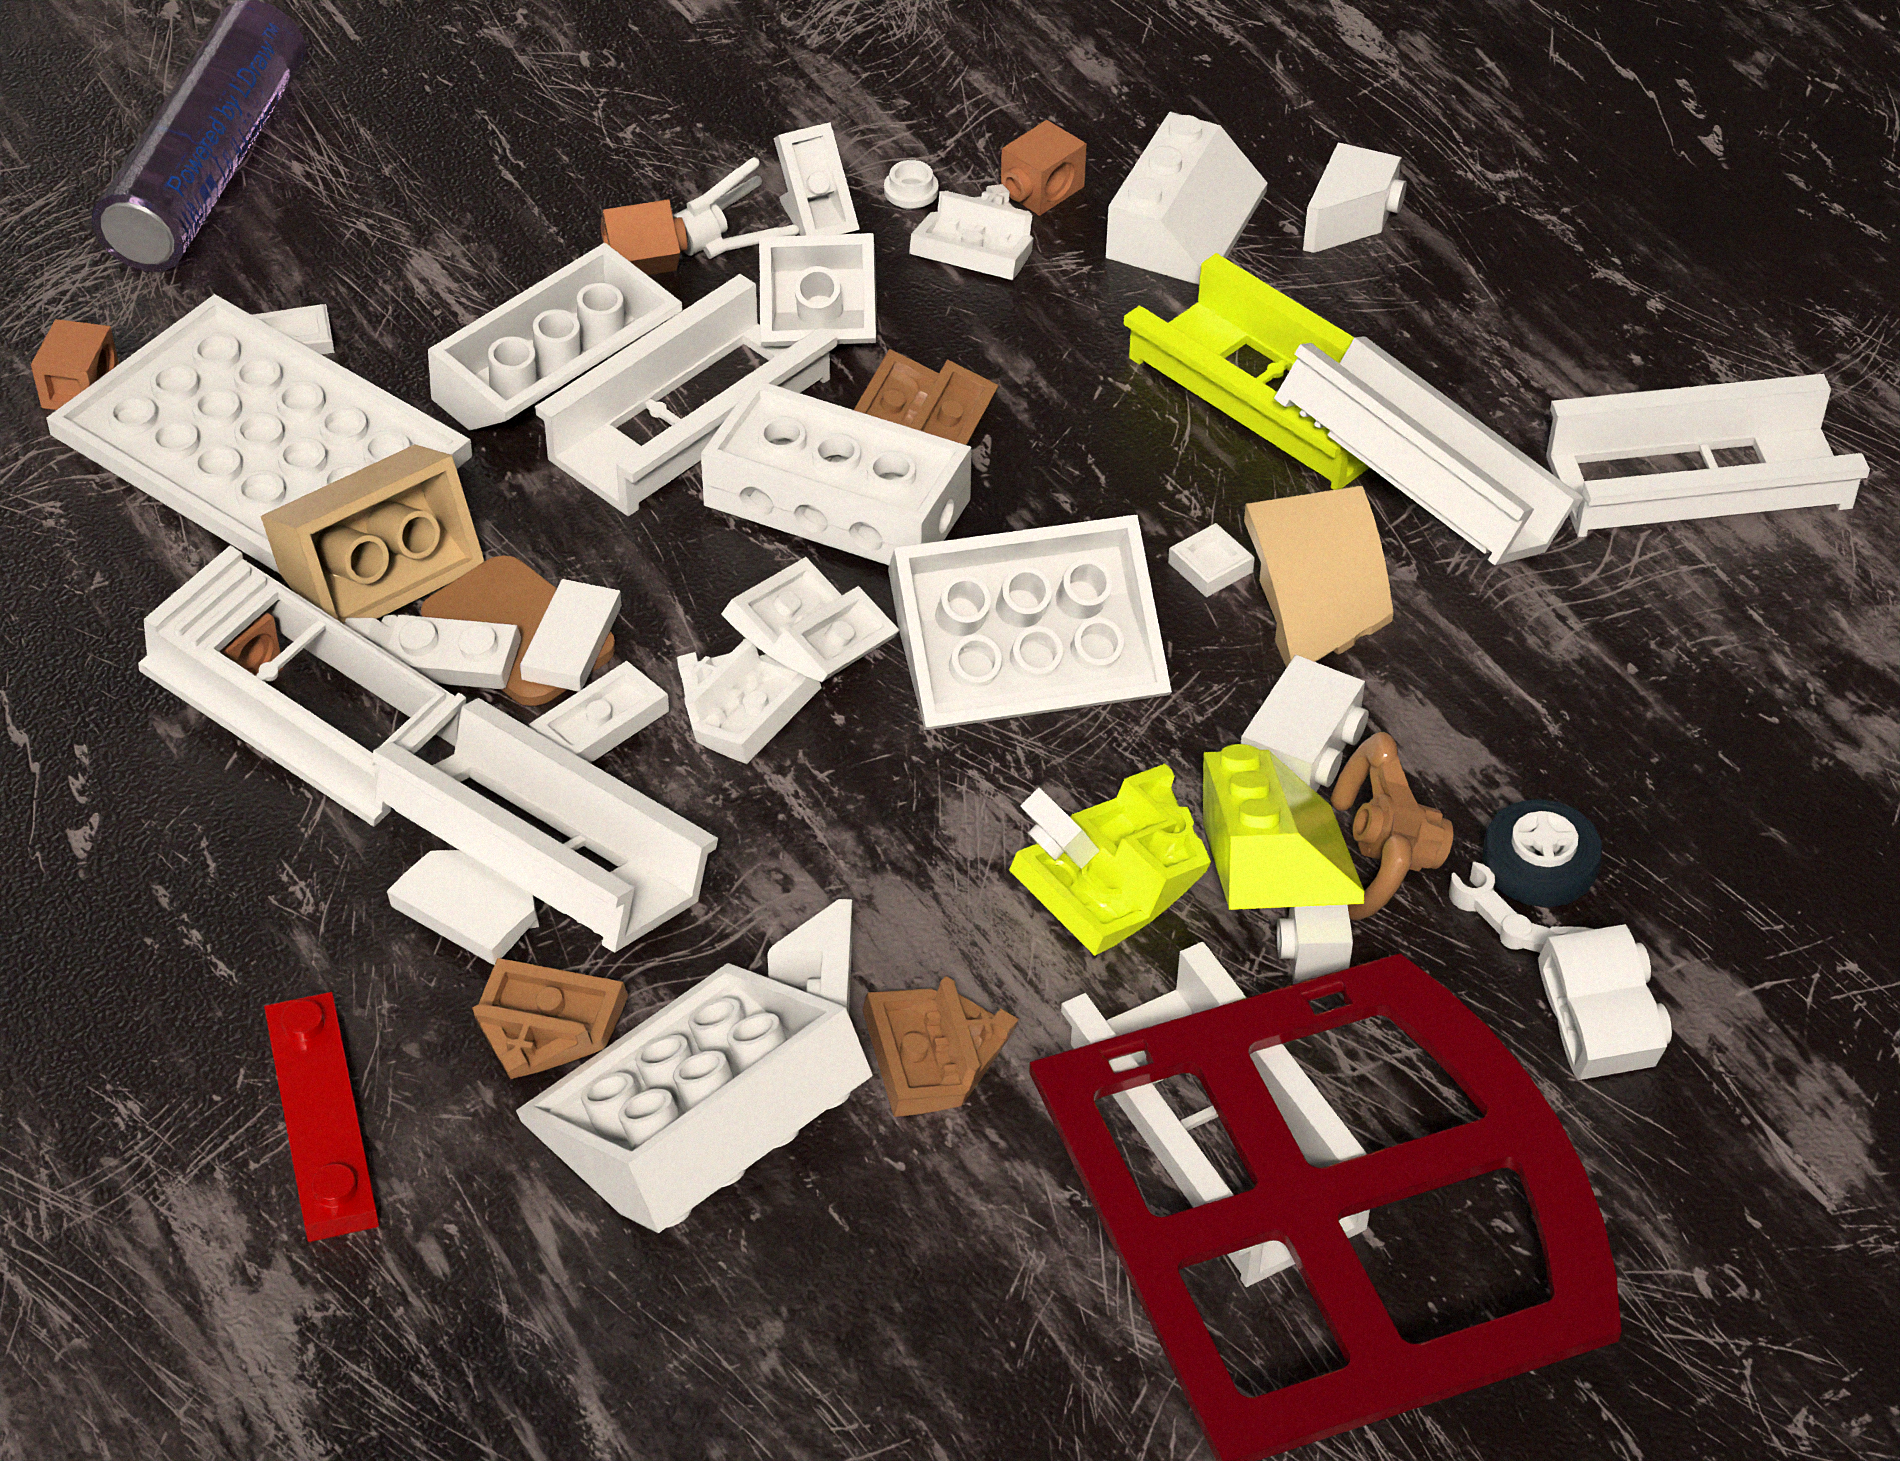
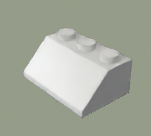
M1169 112L1109 204L1106 258L1199 285L1201 263L1215 253L1225 259L1228 257L1267 192V182L1221 125L1199 120L1191 115Z

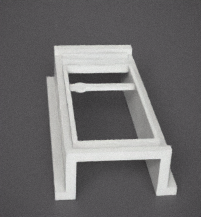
M739 274L535 406L536 415L544 420L548 460L626 516H630L639 510V502L701 461V452L754 379L797 393H801L818 380L823 383L830 380L829 351L837 346V336L820 326L791 346H761L760 324L757 321L756 284ZM743 344L769 360L683 419L667 410L665 403L657 402ZM647 408L651 416L660 417L672 426L640 446L616 428Z
M1367 337L1354 338L1340 363L1336 362L1312 343L1300 344L1295 352L1298 358L1274 397L1284 407L1299 406L1301 408L1299 414L1303 417L1312 416L1315 418L1316 422L1314 425L1318 428L1327 427L1330 430L1328 436L1484 554L1492 552L1488 561L1494 565L1545 553L1572 509L1577 508L1584 498Z
M1824 374L1551 401L1550 411L1553 421L1546 458L1553 475L1584 497L1579 506L1573 508L1569 514L1578 537L1587 536V531L1592 529L1836 504L1838 510L1853 509L1860 481L1862 478H1868L1870 471L1862 453L1834 456L1821 430L1831 392ZM1753 446L1760 461L1758 464L1718 468L1711 450ZM1700 451L1707 469L1584 481L1577 463Z
M231 545L144 618L147 656L138 663L140 672L373 827L391 812L390 806L382 810L374 806L380 766L372 761L373 753L265 683L266 681L275 680L278 677V671L304 648L410 717L381 746L392 741L410 753L415 754L435 734L453 746L456 745L461 707L466 704L465 696L457 693L455 696L245 561L243 553ZM267 612L274 617L276 630L294 642L271 662L261 664L259 673L253 675L219 651L262 613Z
M480 698L461 707L454 755L434 765H430L392 741L373 750L372 761L380 766L374 806L381 810L387 806L394 808L396 812L563 914L574 918L578 923H582L592 929L594 933L603 936L602 945L614 953L698 902L707 855L716 849L717 837ZM470 777L570 837L571 840L563 844L460 782ZM585 846L615 864L618 868L608 872L578 854L575 850Z
M1200 942L1180 951L1176 990L1108 1020L1104 1019L1086 993L1063 1002L1061 1012L1072 1026L1071 1045L1076 1049L1246 999L1247 997L1206 944ZM1283 1044L1250 1054L1303 1156L1311 1166L1324 1168L1367 1154ZM1144 1051L1108 1061L1115 1074L1148 1064ZM1159 1081L1112 1094L1193 1208L1233 1196L1228 1186L1187 1132L1219 1117L1213 1106L1179 1121L1153 1086V1084ZM1370 1210L1339 1220L1347 1238L1367 1229ZM1268 1241L1227 1254L1240 1271V1280L1245 1287L1295 1264L1287 1247L1279 1241Z

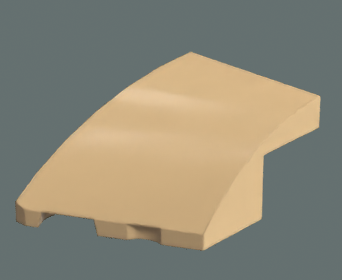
M1363 486L1246 504L1244 523L1261 561L1259 581L1277 622L1275 642L1286 668L1295 655L1314 662L1332 651L1340 655L1354 646L1356 640L1361 636L1371 635L1392 622L1393 605L1385 558L1376 522Z

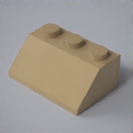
M416 444L260 516L279 573L292 591L345 624L346 618L378 619L455 581L485 562L453 456Z

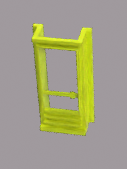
M1217 253L1201 263L1198 303L1169 323L1140 305L1124 316V325L1131 329L1129 358L1139 365L1145 361L1331 481V488L1333 490L1342 489L1370 468L1329 437L1328 433L1330 430L1327 427L1318 428L1314 425L1316 422L1315 418L1312 416H1301L1299 414L1301 411L1299 406L1284 407L1276 401L1274 397L1277 391L1265 385L1273 378L1282 377L1284 370H1291L1298 358L1295 352L1300 344L1312 343L1336 362L1340 363L1354 339L1353 336ZM1247 344L1276 363H1270L1264 373L1254 378L1225 358Z

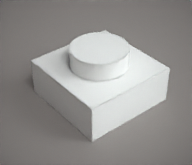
M1040 788L1021 805L1022 809L1036 824L1028 834L1053 860L1056 861L1065 853L1082 869L1100 851L1086 833Z

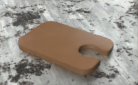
M505 555L488 559L423 602L421 607L422 617L518 626L521 641L506 688L501 689L516 702L528 706L542 705L567 690L522 680L520 663L557 588L521 560ZM611 631L602 646L590 674L608 663L614 656L615 640Z

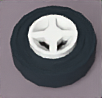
M1533 799L1515 802L1497 813L1485 833L1482 861L1494 874L1495 886L1504 895L1526 905L1548 908L1570 904L1588 892L1599 874L1602 841L1595 826L1578 810L1560 802Z

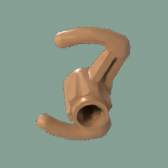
M1386 732L1375 733L1365 740L1352 754L1342 770L1330 798L1332 806L1339 811L1351 808L1363 782L1370 772L1373 799L1369 803H1364L1359 808L1353 823V836L1358 841L1361 854L1380 860L1381 866L1376 878L1364 890V904H1348L1349 918L1351 920H1362L1374 915L1384 907L1402 884L1409 869L1419 872L1422 868H1439L1447 859L1453 842V826L1451 821L1443 818V814L1439 809L1416 802L1398 758L1397 744L1394 738Z

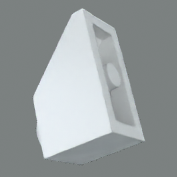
M1338 142L1307 207L1303 251L1315 253L1381 233L1390 212L1399 213L1403 204L1407 182L1399 180L1401 157Z

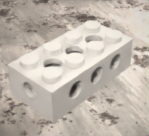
M755 379L701 452L704 506L886 565H890L893 550L896 547L944 541L970 501V446Z

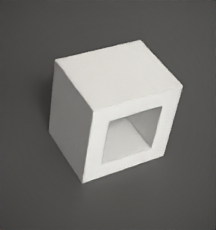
M1348 905L1290 907L1288 918H1278L1279 959H1290L1293 984L1349 968L1353 939Z

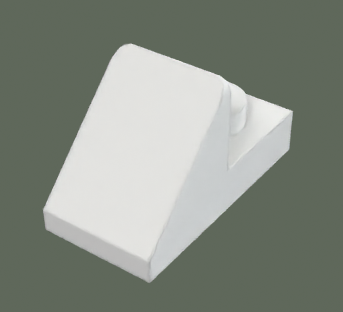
M831 123L776 136L774 142L788 192L779 198L793 224L799 227V234L801 236L836 235L859 230Z
M838 899L774 944L768 952V975L770 979L846 1007L848 1014L850 1010L853 945L852 899Z

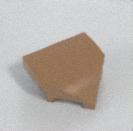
M497 958L479 1004L472 1007L479 1027L509 1078L514 1079L560 1066L605 1049L621 1016L628 993L624 982Z
M947 976L941 980L938 992L932 988L868 992L862 1011L893 1116L918 1115L962 1106L1016 1029L1019 1019L1001 1008L994 1015L957 993L955 981Z

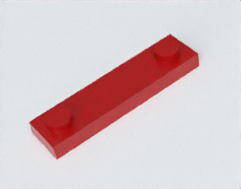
M328 992L265 1005V1014L308 1242L379 1227L333 993Z

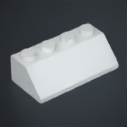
M603 243L429 348L431 399L468 430L505 422L681 312L682 302L608 244Z

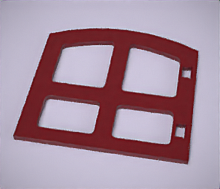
M1400 953L1030 1062V1076L1216 1461H1259L1619 1341L1622 1330L1617 1275L1604 1219L1585 1168L1559 1118L1527 1071L1491 1029L1446 987ZM1336 993H1342L1346 1006L1314 1014L1308 1003L1309 1001ZM1373 1016H1385L1425 1049L1457 1082L1484 1115L1482 1119L1324 1168H1317L1311 1166L1303 1156L1250 1054ZM1140 1051L1145 1052L1147 1065L1115 1074L1108 1062ZM1190 1073L1198 1077L1255 1187L1252 1190L1165 1217H1158L1147 1209L1095 1101L1108 1095L1175 1075ZM1509 1168L1514 1170L1521 1179L1535 1218L1545 1256L1551 1300L1420 1344H1411L1404 1341L1399 1335L1339 1220L1497 1169ZM1279 1241L1289 1250L1348 1365L1343 1369L1257 1397H1246L1236 1389L1179 1271L1185 1267L1261 1243Z

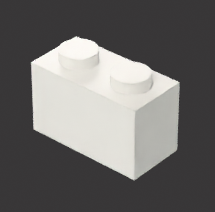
M1295 655L1241 736V744L1251 745L1259 750L1271 751L1315 792H1317L1320 785L1329 787L1339 771L1343 756L1342 750L1347 743L1355 746L1366 727L1369 711L1361 708L1365 681Z

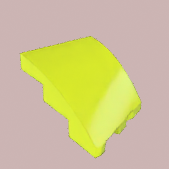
M1166 764L1125 778L1116 798L1070 816L1100 850L1082 869L1065 853L1056 861L1053 860L1038 844L1017 851L1009 869L1094 956L1114 947L1152 922L1187 892L1208 870L1211 863L1202 840L1194 833V821L1188 807H1180L1171 788L1175 776L1172 769Z

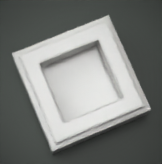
M1215 523L1170 547L1168 563L1205 597H1208L1251 574L1254 568L1255 557Z

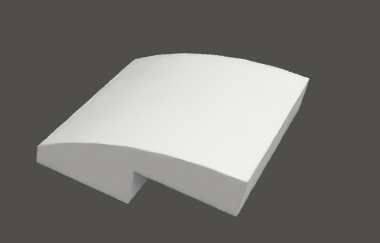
M807 557L736 596L721 613L737 631L768 656L787 668L820 682L825 681L888 642L900 631L859 586L841 595Z

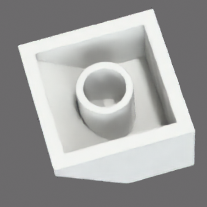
M873 233L759 237L761 346H791L820 326L837 336V344L876 343L877 290Z

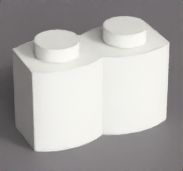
M1626 924L1548 937L1538 957L1540 973L1547 998L1558 1019L1560 1035L1568 1062L1577 1080L1655 1067L1664 1053L1667 1044L1671 1041L1672 1027L1667 1009L1662 1003L1656 1004L1646 985L1651 977V966L1645 946L1642 943H1635Z

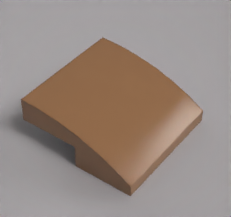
M889 349L854 410L967 445L999 385L948 359L940 373H937Z

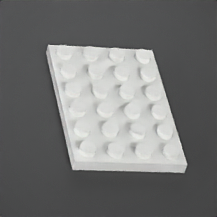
M215 294L46 418L51 436L278 573L279 570L260 516L414 444L451 454L456 469L472 457L471 440Z

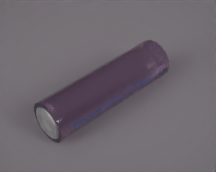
M239 0L226 7L92 211V227L96 237L113 257L127 266L145 272H163L177 265L305 60L306 44L302 33L288 15L273 5L257 0Z

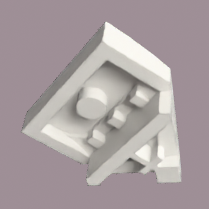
M1003 184L987 186L986 191L982 193L981 197H969L949 191H940L938 211L930 212L911 233L909 254L1013 280L1032 252L1033 237L1030 235L1032 214L1029 211L1014 208L1009 203L1010 192Z
M747 638L743 639L729 654L714 658L705 656L701 661H698L696 652L677 657L684 688L685 705L696 742L746 764L822 688L820 681L787 668L767 654L759 656L757 647Z
M460 850L430 851L405 872L387 891L391 907L495 965L497 958H503L529 928L539 927L534 895Z

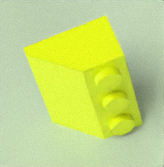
M1235 744L1224 747L1221 752H1204L1203 825L1229 910L1364 904V889L1333 809L1328 802L1269 750H1259L1251 745Z

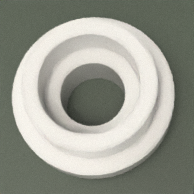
M916 160L902 161L895 164L884 181V194L888 201L903 209H920L936 199L938 195V180L933 175L931 167Z

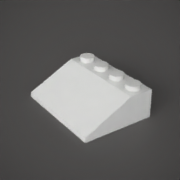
M1138 515L894 548L888 572L898 629L900 630L924 730L1171 694L1172 691Z
M727 963L524 1104L516 1112L521 1122L619 1214L660 1233L665 1228L685 1220L691 1213L692 1208L719 1188L738 1181L749 1166L772 1149L791 1142L802 1127L825 1110L844 1103L849 1098L851 1091L872 1077L873 1074L846 1007Z

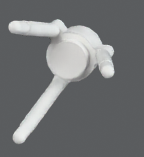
M753 157L705 194L688 202L686 209L673 215V218L682 217L685 225L688 246L687 250L683 251L685 254L691 256L704 250L707 257L712 259L728 250L759 244V237L795 236L799 233L797 225H789L725 239L721 237V234L728 229L722 210L762 184V178L754 176L732 189L759 166L760 161L758 158Z

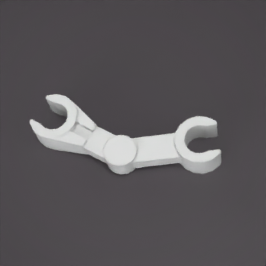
M1473 862L1470 881L1478 888L1467 887L1455 873L1451 875L1449 898L1452 903L1465 911H1477L1500 934L1501 943L1510 949L1518 950L1525 948L1541 953L1548 937L1594 930L1587 927L1551 926V928L1531 923L1527 917L1517 914L1494 891L1495 876L1484 864Z

